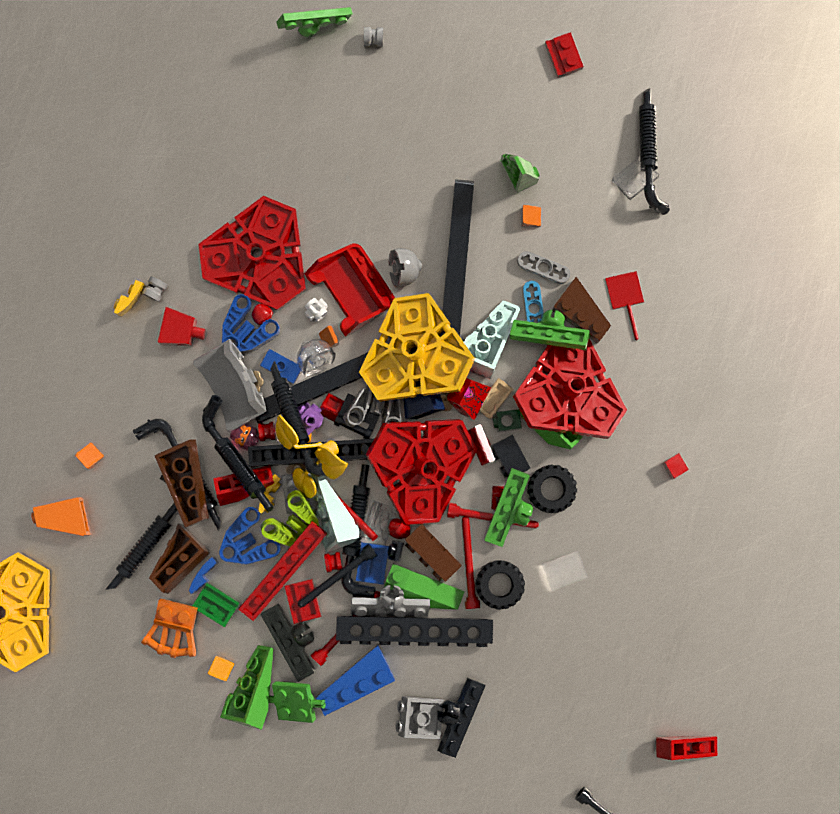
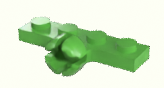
M351 7L283 13L276 23L278 29L286 28V30H292L299 27L298 32L302 36L313 37L319 31L320 26L324 27L333 23L337 25L345 24L353 13Z
M547 310L543 313L542 320L538 323L520 320L513 321L510 331L511 340L586 350L590 335L589 330L565 327V316L557 310L555 311L554 318L551 317L553 310Z
M511 468L484 541L503 547L510 526L513 523L526 526L529 523V516H532L533 506L521 499L530 477L529 474Z

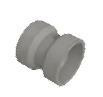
M364 27V46L375 44L376 46L383 47V27H377L376 29Z
M150 276L149 284L144 288L142 294L159 302L162 291L166 290L168 285Z

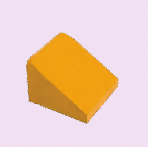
M217 655L208 671V675L227 681L235 663Z

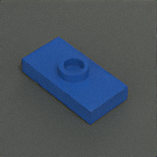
M269 349L260 366L271 372V366L275 361L281 377L287 378L289 382L294 384L303 367Z

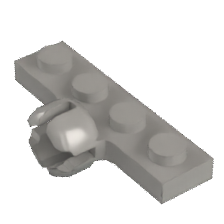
M390 585L381 590L380 597L352 598L350 610L351 615L413 616L421 618L428 617L430 599H405L400 587L394 585L393 590H390Z

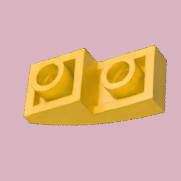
M135 280V283L129 287V297L121 295L120 299L115 301L114 313L121 317L126 314L139 300L146 285Z
M276 474L273 475L274 484L267 487L264 492L273 506L275 505L273 503L275 498L270 493H275L282 485L279 483L282 479ZM260 502L259 512L263 514L267 510Z

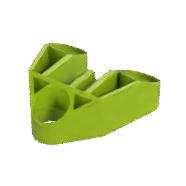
M294 490L287 496L288 507L298 517L294 514L290 515L286 524L274 518L266 519L261 524V532L265 538L290 547L311 521L319 526L315 510L305 495L299 490ZM293 497L301 498L297 503L290 502ZM267 525L275 526L271 531L264 530Z

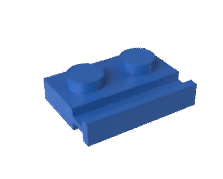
M361 542L360 552L368 543ZM370 544L378 556L372 561L365 560L358 566L356 581L384 585L389 546Z

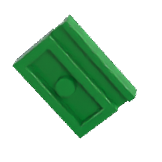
M207 582L192 606L197 607V611L221 626L226 627L240 602Z

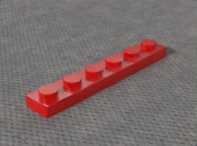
M311 521L240 605L238 610L254 621L323 540L327 532Z

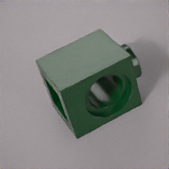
M519 409L495 413L496 417H493V426L497 428L498 432L522 429ZM509 416L512 424L504 426L501 421L502 417Z

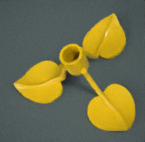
M281 415L277 417L276 435L279 442L285 448L291 449L294 447L295 449L317 447L315 455L318 461L316 464H322V471L328 478L334 480L344 473L348 463L337 456L339 448L333 440L324 444L318 442L315 444L298 445L299 439L294 429ZM296 468L293 472L295 487L306 498L314 497L317 490L313 479L308 476L309 472Z

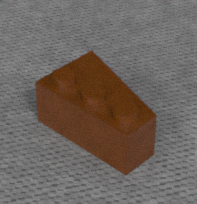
M575 277L552 308L554 313L556 310L561 312L565 316V321L575 328L589 330V338L597 344L611 327V324L577 277Z
M180 523L176 526L175 533L171 540L169 539L167 548L163 555L160 556L149 577L157 588L166 594H169L210 553Z
M423 524L405 539L407 542L405 546L412 553L416 551L421 556L418 560L426 568L430 565L434 570L432 574L439 581L443 579L446 582L462 566Z

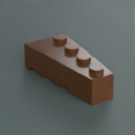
M196 439L187 440L154 455L184 527H190L209 519Z

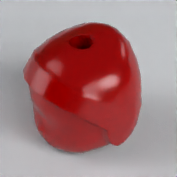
M265 304L256 305L252 311V319L258 325H262L263 322L271 319L273 316V311Z
M394 518L389 523V535L393 538L404 539L410 535V525H405L401 519Z

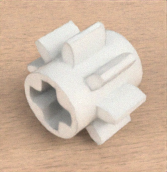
M313 298L305 305L307 309L305 315L310 321L315 318L318 322L327 315L328 311L326 308L328 306L322 298L319 301Z

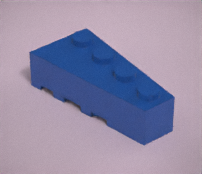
M379 644L316 697V700H325V708H321L324 716L395 681V677Z

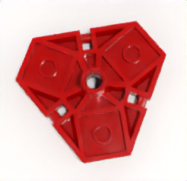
M262 196L235 216L233 223L229 224L227 222L198 244L202 278L234 293L240 292L249 297V299L265 304L270 308L280 310L306 290L302 253L299 252L301 244L297 212L295 208ZM241 227L243 231L237 234L235 230ZM291 248L292 253L286 254L285 249ZM255 249H260L262 254L255 258L252 256V252ZM244 280L249 282L247 287L242 285Z
M588 339L586 350L547 345L536 361V367L534 366L513 395L528 427L560 433L569 431L574 435L578 434L603 439L610 438L625 415L627 408L611 378L606 379L604 376L606 369L590 339Z
M460 419L425 421L424 423L419 421L390 422L382 424L366 456L382 486L387 488L386 493L400 519L405 525L440 521L456 491L453 486L456 481L461 482L478 449L463 420ZM446 477H450L447 483H444Z

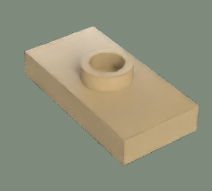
M498 378L492 385L479 411L491 420L514 389Z

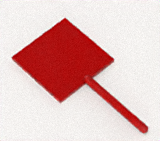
M637 271L605 278L612 308L617 309L627 306L635 340H638L631 305L643 303L644 299Z

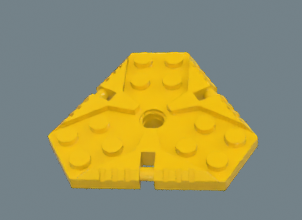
M429 293L394 298L378 331L381 333L379 340L374 339L359 373L380 402L416 397L417 394L427 396L458 392L461 390L475 361L473 354L456 330L450 327L451 323ZM444 331L445 334L440 337L439 334ZM388 337L391 338L389 344L386 343ZM417 347L416 352L410 354L411 349ZM420 381L421 386L416 387V382Z
M19 552L0 562V607L5 610V616L3 618L0 617V664L14 672L20 671L49 654V615H47V608H49L50 570ZM34 608H39V615H34Z

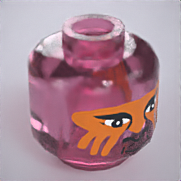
M246 423L231 431L229 437L232 439L234 446L246 451L248 447L256 446L259 441L257 428Z

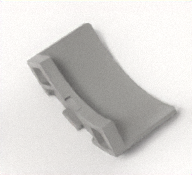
M230 339L193 361V364L204 376L214 394L223 400L220 407L228 432L266 412L263 394L258 392L255 383L258 381L252 369L247 370L241 360L244 356Z

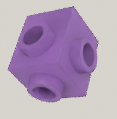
M305 402L298 409L306 431L310 435L314 429L317 430L321 426L324 418L320 413L322 410L316 404L310 405L308 402Z

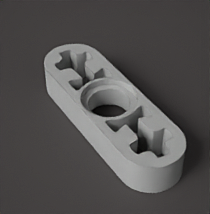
M528 251L522 252L518 257V266L523 270L558 284H564L570 278V270L564 265ZM526 256H528L529 261L533 263L535 262V259H537L538 261L535 265V269H532L533 264L527 263V265H524L523 260H521V258H525ZM547 263L549 271L546 273L540 272L538 269L539 264ZM554 266L556 267L554 270L556 272L560 273L561 270L565 271L564 275H566V277L559 279L558 274L553 273L552 276H550L549 274L551 273Z

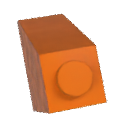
M82 497L33 507L31 517L36 527L80 536L90 535Z

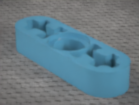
M528 281L523 287L526 321L534 322V319L530 320L529 317L536 318L540 316L541 319L537 318L538 323L542 320L544 313L541 289L537 282ZM529 285L536 288L537 291H534L533 295L534 298L538 297V300L527 301V299L531 298L530 292L526 291V289H529ZM530 304H537L539 312L536 314L530 313L528 309Z

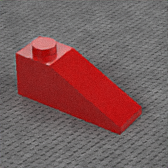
M270 465L252 469L266 488L274 484ZM234 474L213 478L220 506L239 502L249 497V494Z
M717 736L656 737L657 758L681 760L718 756Z

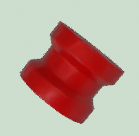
M270 421L268 424L258 423L260 442H264L266 439L276 440L274 421Z
M335 552L333 555L324 554L327 573L332 572V570L339 571L342 569L340 552Z

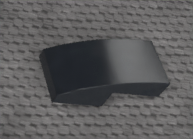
M392 540L387 552L389 560L401 561L404 542Z

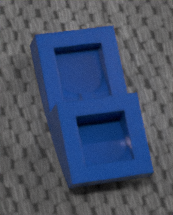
M211 557L196 574L189 589L191 594H194L209 582L205 574L219 563L215 557Z

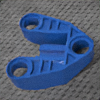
M243 294L237 295L234 298L222 325V343L229 339L235 340L236 347L241 353L257 350L280 333L279 324L272 319L263 322L245 343L243 341L255 328L248 320L243 323L235 334L233 333L251 309V300ZM240 298L247 300V306L243 309L237 306V301ZM269 323L276 325V330L272 334L266 332V326Z
M246 508L227 529L219 551L222 560L250 564L273 558L280 554V544L269 540L243 555L242 551L257 542L252 533L247 534L236 542L233 540L259 522L260 512L257 508ZM249 510H254L257 514L254 521H248L246 518V513ZM269 543H274L277 546L275 554L267 552L266 547ZM227 547L232 548L234 551V555L230 559L225 558L223 555V551Z

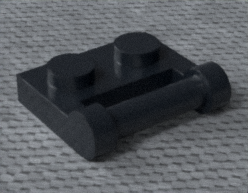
M348 393L334 425L364 436V439H370L380 415H374L370 412V403L363 422L369 424L368 428L365 429L359 425L356 427L347 426L343 418L355 399V396ZM355 413L349 414L350 416L358 419V416Z

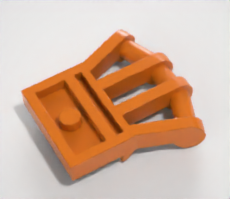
M159 599L153 621L154 624L141 643L143 645L147 644L157 651L159 655L167 654L175 659L176 657L188 655L189 657H195L196 648L193 629L198 608ZM162 626L163 631L159 644L152 639V636L158 627ZM169 629L176 630L173 648L166 646ZM182 632H186L188 648L179 649Z

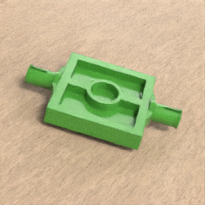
M275 681L272 684L274 696L269 695V703L276 706L278 720L313 723L316 720L315 707L325 708V700L314 699L310 684Z

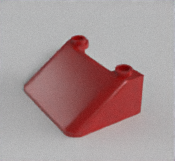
M352 243L317 259L304 273L313 285L324 282L347 318L341 321L340 329L345 337L388 311L395 298L364 249L356 243Z

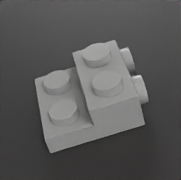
M402 696V700L397 705V710L400 713V720L396 722V732H399L398 736L403 738L440 739L442 723L438 721L437 710L443 712V708L439 707V705L444 700Z

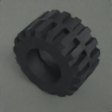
M553 464L536 470L530 477L527 485V493L529 494L530 501L534 504L533 506L547 513L562 512L570 507L572 502L575 501L578 489L576 488L577 482L573 478L574 475L567 468ZM556 478L562 483L563 494L559 499L551 501L542 495L541 485L544 480Z
M495 560L487 563L478 572L475 582L476 592L487 606L498 610L508 609L516 605L521 600L522 594H524V576L519 568L512 563ZM497 573L506 574L511 580V589L504 596H496L489 589V580Z

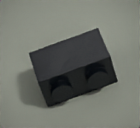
M513 434L491 446L495 461L499 460L502 466L499 469L504 478L508 477L511 468L521 472L531 469Z

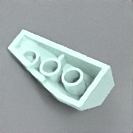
M503 300L489 314V317L482 324L480 323L476 330L465 339V345L475 357L471 367L474 373L489 379L492 378L509 338L513 321L516 320L521 307Z
M310 474L309 476L313 479L317 490L316 495L313 497L315 501H318L316 514L317 517L321 518L322 529L327 532V535L322 540L326 553L355 542L359 538V528L355 524L354 519L324 477Z

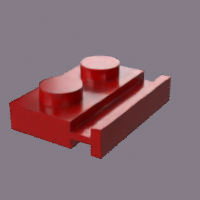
M571 32L545 41V46L557 78L561 75H567L583 69L584 66Z
M313 579L284 586L294 624L322 617L317 597L302 608L298 606V601L315 589Z

